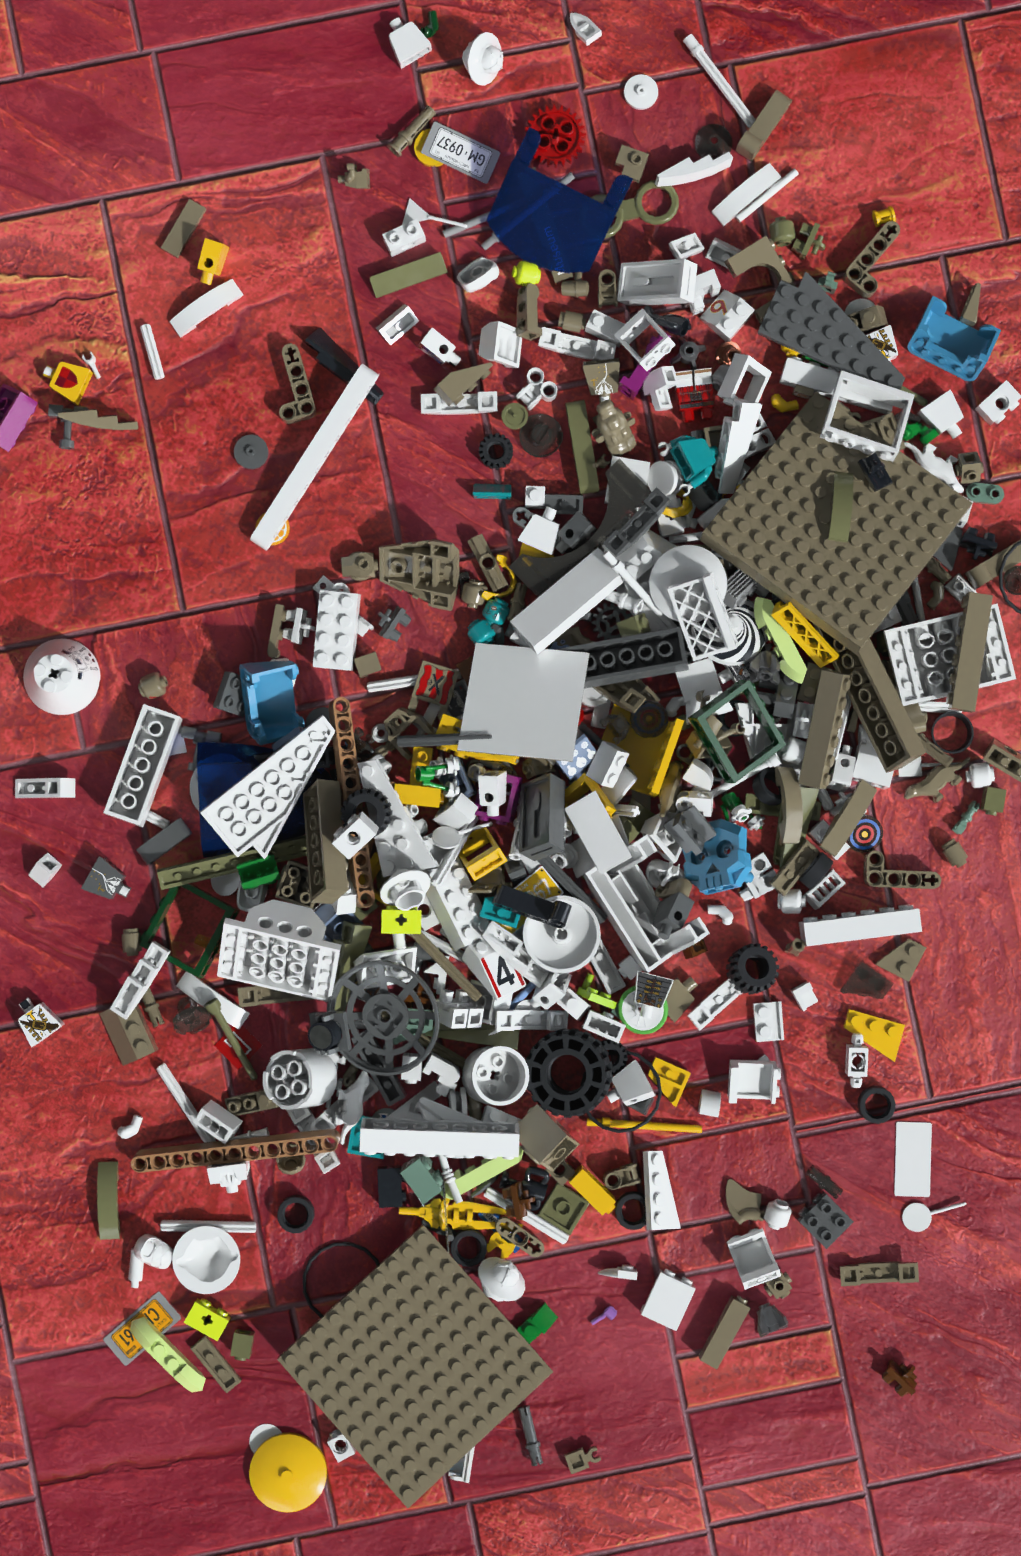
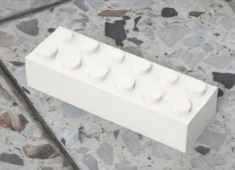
M143 704L103 812L104 814L144 827L183 720L180 716Z
M432 833L422 837L425 844L430 848V853L434 860L440 865L448 849L435 845L432 840ZM459 857L456 858L442 885L434 887L430 882V887L426 892L454 951L483 938L482 935L490 924L488 919L479 917L482 905L476 893L468 892L472 884ZM438 867L420 871L427 873L431 881Z
M907 904L899 905V909L894 910V907L879 908L880 912H875L872 909L861 910V914L857 915L856 912L841 913L842 917H837L834 914L822 915L823 919L805 917L802 922H799L801 940L805 941V946H814L922 932L919 908H914L913 905Z

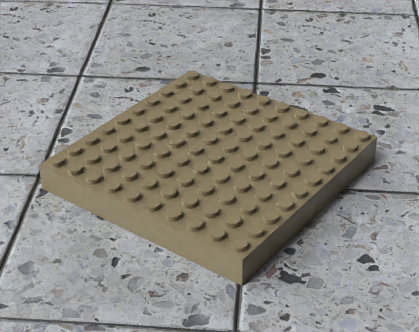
M816 391L705 528L700 541L783 602H791L805 618L857 655L971 507L972 502L900 451L893 462L882 460L879 457L893 482L891 485L874 492L858 464L859 460L870 455L820 438L830 401ZM836 406L830 424L831 427L890 447L892 446ZM834 471L853 473V504L848 542L828 540L833 495L832 486L834 474H836Z
M423 1224L277 1358L407 1508L414 1504L553 1373L552 1369Z

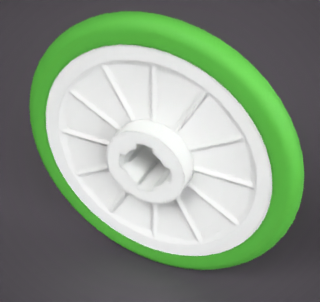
M635 986L627 989L622 994L618 1003V1014L621 1022L626 1025L628 1030L637 1034H650L660 1029L668 1016L667 1001L665 1000L662 1009L653 1007L651 1018L639 1016V1008L642 1007V1004L634 1002Z

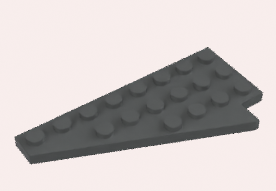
M804 273L798 288L782 280L779 282L757 332L758 335L840 372L842 370L899 390L901 389L905 377L809 273Z

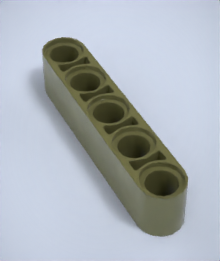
M585 400L567 402L565 406L580 495L599 492L597 471L592 466L595 463Z

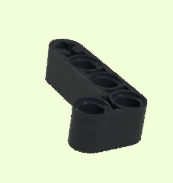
M504 885L497 886L492 900L494 906L556 928L565 927L572 908L568 903L557 900L553 903Z

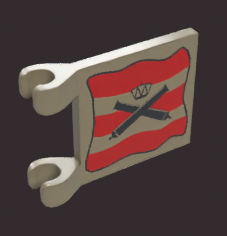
M423 660L408 710L414 712L419 699L441 706L437 716L441 720L442 715L447 714L459 671Z

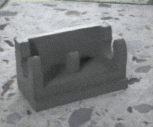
M545 493L544 511L546 506L557 510L556 514L575 515L577 511L583 514V494Z

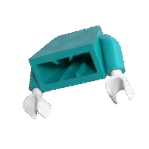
M682 435L670 440L668 444L661 442L658 445V449L662 447L667 448L665 451L660 452L661 456L668 455L669 449H671L670 452L685 481L690 482L679 487V491L682 488L688 489V492L683 497L689 495L690 489H695L707 480L712 472V466L716 463L715 457L719 455L716 446L709 447L705 439H697L689 435Z

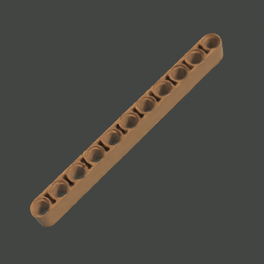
M338 697L329 703L328 710L330 724L335 729L332 741L337 780L342 789L341 806L343 807L344 800L353 792L360 790L361 786L350 703L345 697ZM336 702L342 704V711L336 709ZM339 721H342L345 724L344 731L339 729ZM342 740L348 744L346 750L342 749L340 745ZM344 759L350 762L349 769L343 766ZM347 778L351 779L353 783L352 788L346 786ZM363 802L357 806L356 815L361 812L364 813ZM367 843L348 859L350 880L357 893L356 906L359 908L370 907L375 901ZM358 855L363 860L360 866L355 861ZM360 874L365 878L363 885L358 882ZM362 894L367 896L366 904H363L360 900Z
M324 1129L229 1140L226 1144L221 1141L142 1149L133 1157L131 1167L134 1171L142 1173L326 1153L336 1150L341 1136L335 1129ZM326 1138H333L335 1143H329ZM307 1140L315 1141L316 1145H310ZM288 1142H294L297 1147H291ZM269 1144H275L278 1149H272ZM250 1146H256L259 1151H253ZM231 1148L238 1149L240 1153H234ZM213 1150L219 1151L221 1155H215ZM194 1152L200 1153L202 1157H196ZM175 1154L181 1155L183 1159H177ZM156 1156L162 1157L164 1161H159ZM138 1158L143 1159L145 1164L140 1163Z

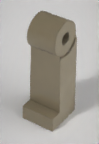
M529 283L520 288L517 296L516 336L530 341L542 336V328L538 327L537 298L540 292L535 284Z

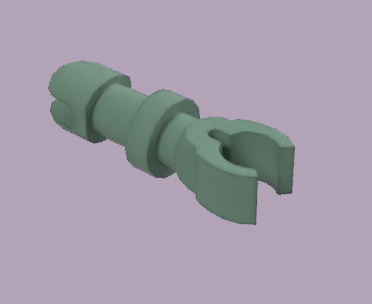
M972 801L967 811L962 813V818L954 825L952 831L961 835L966 829L967 823L972 821L971 817L978 811L980 804Z

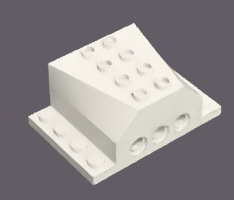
M998 603L991 606L979 689L1016 679ZM963 612L883 631L899 698L903 706L947 697L948 692L951 693L952 685H949V678L951 673H954L955 666L952 665L953 655L957 654L958 646H955L956 636L960 635L961 627H958L960 615L963 616Z
M273 899L249 908L245 922L225 918L217 976L328 1002L329 996H332L341 944L324 941L326 925L312 908Z

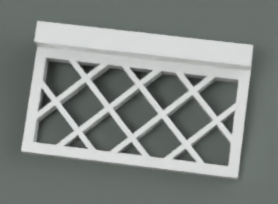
M713 572L667 588L693 661L727 650L737 649L739 643ZM702 582L704 588L702 595L691 591L694 584ZM681 589L687 592L684 600L681 601L675 597L673 591ZM689 594L700 598L696 607L685 603ZM701 600L710 604L711 608L708 613L697 609ZM683 606L693 610L690 620L682 616L681 610ZM696 612L706 616L703 625L692 621ZM708 618L716 621L717 627L715 632L704 627ZM690 624L700 628L697 637L688 633L687 629ZM702 630L713 635L709 644L698 639ZM715 636L723 640L724 647L716 648L711 645ZM696 642L707 647L704 653L696 655L694 650Z

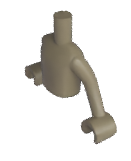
M704 690L696 693V700L701 702L700 709L706 705V701L710 700V695L703 698ZM712 714L706 718L718 741L732 734L738 735L745 732L744 727L738 730L739 723H734L729 730L717 735L723 726L722 723ZM699 736L693 743V746L697 749L703 744Z

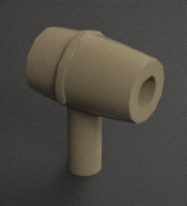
M575 266L574 280L562 282L561 294L563 296L578 298L588 295L589 284L587 281L582 280L583 266Z

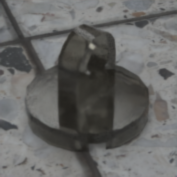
M184 997L179 1001L177 1006L178 1014L174 1017L172 1023L177 1033L185 1035L186 1032H191V1034L202 1031L210 1024L211 1014L207 1012L205 1007L198 1006L197 1002L190 997ZM190 1003V1008L185 1009V1006Z

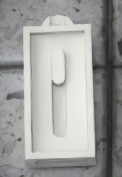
M686 259L621 263L620 277L618 278L616 288L618 291L617 301L628 306L693 303L697 264Z
M344 583L334 584L331 591L320 590L313 667L354 671L361 594L350 593V588ZM337 589H344V592H338Z

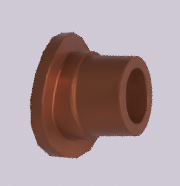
M726 341L717 348L716 360L720 365H730L735 353L741 354V349L737 343Z

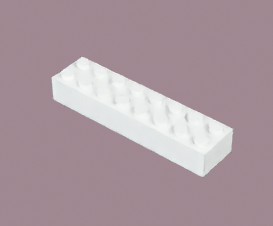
M362 1118L360 1152H364L366 1155L384 1153V1155L392 1156L396 1153H404L405 1156L423 1154L426 1157L443 1155L447 1158L463 1155L464 1158L483 1156L485 1159L502 1157L503 1159L511 1160L514 1157H519V1123Z

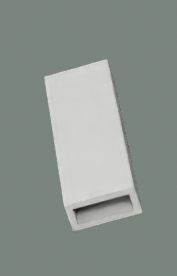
M596 548L510 621L513 629L537 655L625 581L619 573L616 574L613 571L612 565L603 557L604 552L599 548Z

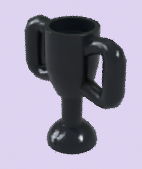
M647 305L644 307L645 312L659 326H662L671 334L684 337L688 330L692 328L688 318L675 314L661 316L655 314L651 306Z
M530 1166L526 1169L525 1178L521 1181L523 1190H528L529 1196H535V1203L530 1202L531 1211H536L540 1208L550 1178L549 1173L545 1169ZM505 1170L502 1173L499 1188H505L507 1185L511 1186L520 1180L510 1178L509 1173ZM530 1174L538 1175L544 1178L541 1181L537 1179H531Z

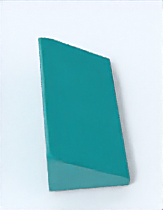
M474 484L473 498L510 499L512 486L510 484Z

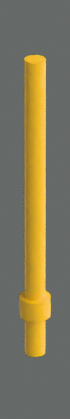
M610 1117L596 1119L604 1126L614 1128H632L641 1123V1121L611 1120ZM587 1118V1126H598L590 1118ZM648 1122L638 1128L702 1133V1125Z

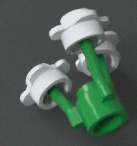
M450 755V758H445V763L442 757H438L437 760L431 761L429 766H417L415 778L417 781H422V786H431L444 790L443 795L449 797L448 801L452 802L453 798L457 797L460 791V787L457 786V780L454 779L453 782L448 781L445 786L430 782V780H433L434 776L438 779L441 775H445L446 772L447 774L454 773V776H456L460 763L453 755Z
M734 792L728 793L721 798L723 804L720 807L726 821L730 822L727 811L729 810L733 815L731 817L732 822H744L749 817L751 820L747 824L750 826V830L755 829L757 831L762 829V826L765 824L763 822L765 817H761L760 814L753 816L751 814L752 809H747Z

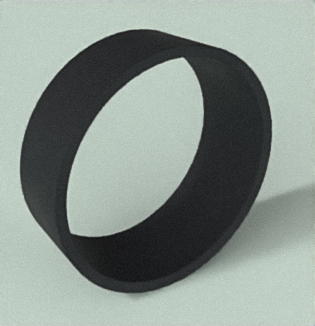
M954 711L940 715L935 720L931 729V737L934 744L944 752L951 754L960 753L967 749L974 736L971 721L962 713ZM946 716L959 718L967 728L965 743L955 750L942 749L934 739L935 724Z

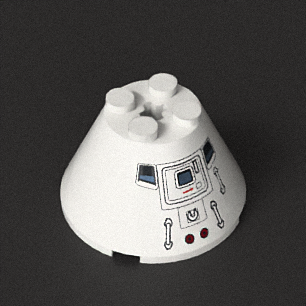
M54 639L41 644L31 653L24 668L23 678L26 692L35 705L51 714L69 715L84 709L91 703L98 692L101 675L98 662L87 647L70 639Z

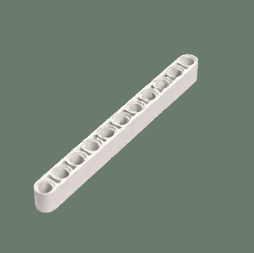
M364 364L360 365L256 527L250 541L264 550L269 549L379 376L378 373Z

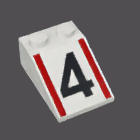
M484 938L467 946L461 959L496 1001L526 986L523 976L509 965Z

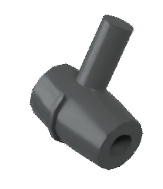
M415 942L413 946L417 947L415 973L419 974L424 960L436 963V961Z

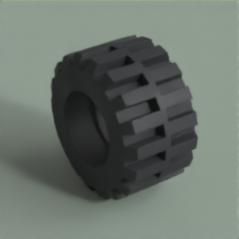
M373 788L357 790L350 794L343 802L344 805L340 811L342 812L341 820L344 821L343 826L348 825L347 821L356 814V808L360 803L369 802L377 810V819L374 822L379 827L375 835L377 836L386 830L391 822V803H388L386 795L383 796L379 790L376 791ZM351 831V832H350V834H352V833L355 834V837L358 836V834H357L356 832H354V831Z
M751 943L734 951L732 956L729 957L728 962L730 963L726 965V969H729V972L726 974L727 977L731 978L730 984L736 985L734 987L736 990L741 989V993L753 995L770 988L776 982L775 978L779 975L776 972L779 969V965H776L778 959L772 956L774 954L772 950L767 951V946L761 947L759 943L754 945ZM747 959H751L758 964L760 969L758 979L752 978L747 973L745 968Z

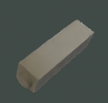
M731 1295L699 1354L700 1361L718 1369L750 1310V1306L747 1304L748 1300L739 1295L737 1298Z

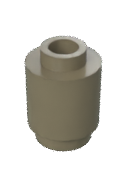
M567 310L566 312L561 311L558 327H562L563 330L580 333L581 329H585L586 318H583L584 314Z
M953 838L941 846L943 854L952 867L956 865L959 868L967 863L966 858H968V855L959 841L956 842Z
M139 928L123 929V953L127 952V956L139 955L138 951H142Z

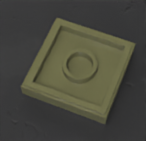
M557 1182L537 1215L571 1235L590 1203L581 1195L565 1185L561 1186Z

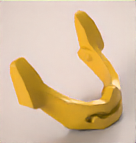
M683 489L676 494L684 499L682 505L677 508L666 507L662 514L677 518L691 512L693 509L692 502L688 496L683 497L685 494Z
M497 554L496 558L499 562L498 565L509 571L508 575L511 578L508 590L501 592V594L483 591L481 596L487 601L493 597H506L512 594L516 588V576L506 564L507 557Z

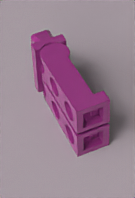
M660 334L657 337H651L644 356L663 339ZM639 363L629 379L623 376L619 382L618 391L634 400L643 387L649 373L655 369L657 364L646 371Z

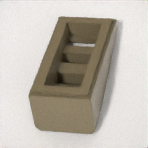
M976 283L972 287L959 318L960 322L970 327H973L977 322L981 290L980 283Z

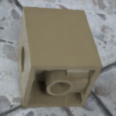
M288 860L287 865L285 864L281 871V879H278L275 897L314 910L317 903H310L308 865Z
M538 1104L531 1107L522 1120L516 1122L519 1123V1142L522 1144V1150L536 1164L543 1165L552 1172L580 1145L551 1113L543 1110Z

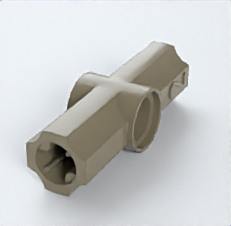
M483 534L468 540L467 542L492 591L497 592L508 586ZM491 559L493 561L492 567L485 568L482 565L483 560Z

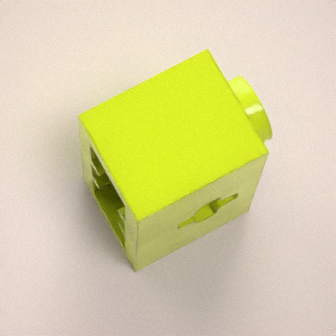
M386 906V909H382L381 933L421 934L422 910H417V907H413L408 911L398 910L396 906ZM400 914H403V917L407 918V921H405L403 925H400V922L396 921V918H399Z
M197 1298L184 1323L218 1341L231 1317L228 1316L229 1313L224 1309L212 1307L211 1302L208 1300ZM208 1314L211 1315L209 1322L206 1321Z

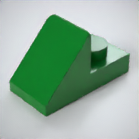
M544 1303L520 1324L516 1330L530 1344L541 1333L545 1334L558 1316Z

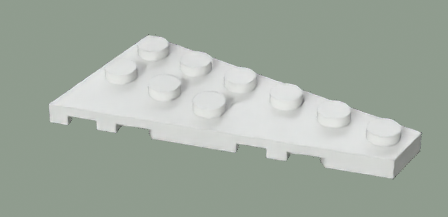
M374 759L357 763L363 788H373L376 791H381V794L383 796L386 795L388 798V803H391V822L386 830L374 837L383 877L391 876L397 868L423 870L438 867V862L434 860L430 853V848L425 844L420 835L418 827L407 808L400 801L399 794L393 789L380 761ZM366 802L369 817L375 822L377 810L373 804Z

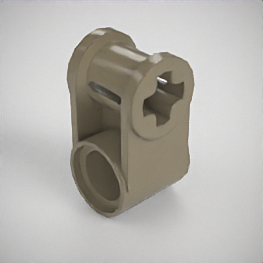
M605 269L600 272L598 277V308L606 305L618 307L615 273L612 270ZM606 275L610 276L612 282L605 284L601 278Z
M678 878L677 880L667 882L664 887L659 885L655 890V896L664 900L680 891L689 898L693 885L688 879Z
M629 1163L605 1172L603 1182L606 1187L616 1190L642 1182L637 1174V1163ZM615 1175L617 1176V1182L612 1185L608 1184V1177Z

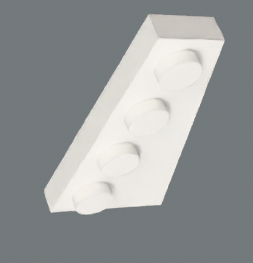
M644 1151L647 1230L681 1229L663 1151Z

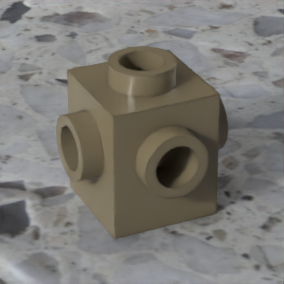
M976 451L958 454V462L954 470L955 475L959 477L962 484L980 481L984 467Z
M780 1271V1277L765 1282L764 1289L770 1297L774 1295L776 1299L779 1297L782 1299L790 1294L789 1290L792 1287L789 1283L792 1280L786 1271L783 1274ZM777 1283H782L781 1286L776 1288Z

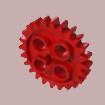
M553 104L552 110L548 106H545V112L538 109L539 116L532 114L534 121L528 120L530 127H525V132L528 134L524 135V139L529 140L525 143V147H531L528 153H535L533 160L540 158V165L546 161L548 168L551 163L554 164L555 168H557L558 163H561L562 167H564L565 161L571 164V157L577 159L578 155L576 152L582 153L580 146H585V141L582 140L586 138V133H582L585 130V126H579L582 119L575 120L577 113L575 112L570 115V108L565 112L563 111V105H561L559 110H556L555 104ZM545 122H551L553 126L551 128H545L543 124ZM564 126H568L571 128V131L565 133L561 129ZM554 134H558L556 139H552V136H554ZM541 140H545L549 144L545 147H542L538 143ZM562 144L565 145L567 149L565 151H560L557 149V146Z

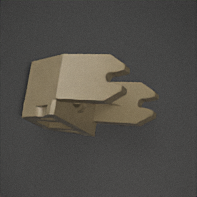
M404 707L398 708L383 721L388 733V740L407 760L413 757L412 753L407 747L397 746V737L412 723H416L428 735L436 734L434 728L421 714L409 711Z

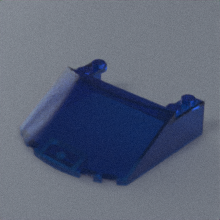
M529 127L511 162L486 222L498 240L524 261L536 264L539 268L548 271L568 274L589 272L631 187L633 178L627 175L617 176L602 204L529 167L541 142L539 132Z

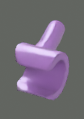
M608 1306L600 1316L591 1320L592 1325L601 1321L606 1316L613 1320L617 1315V1310L612 1306Z

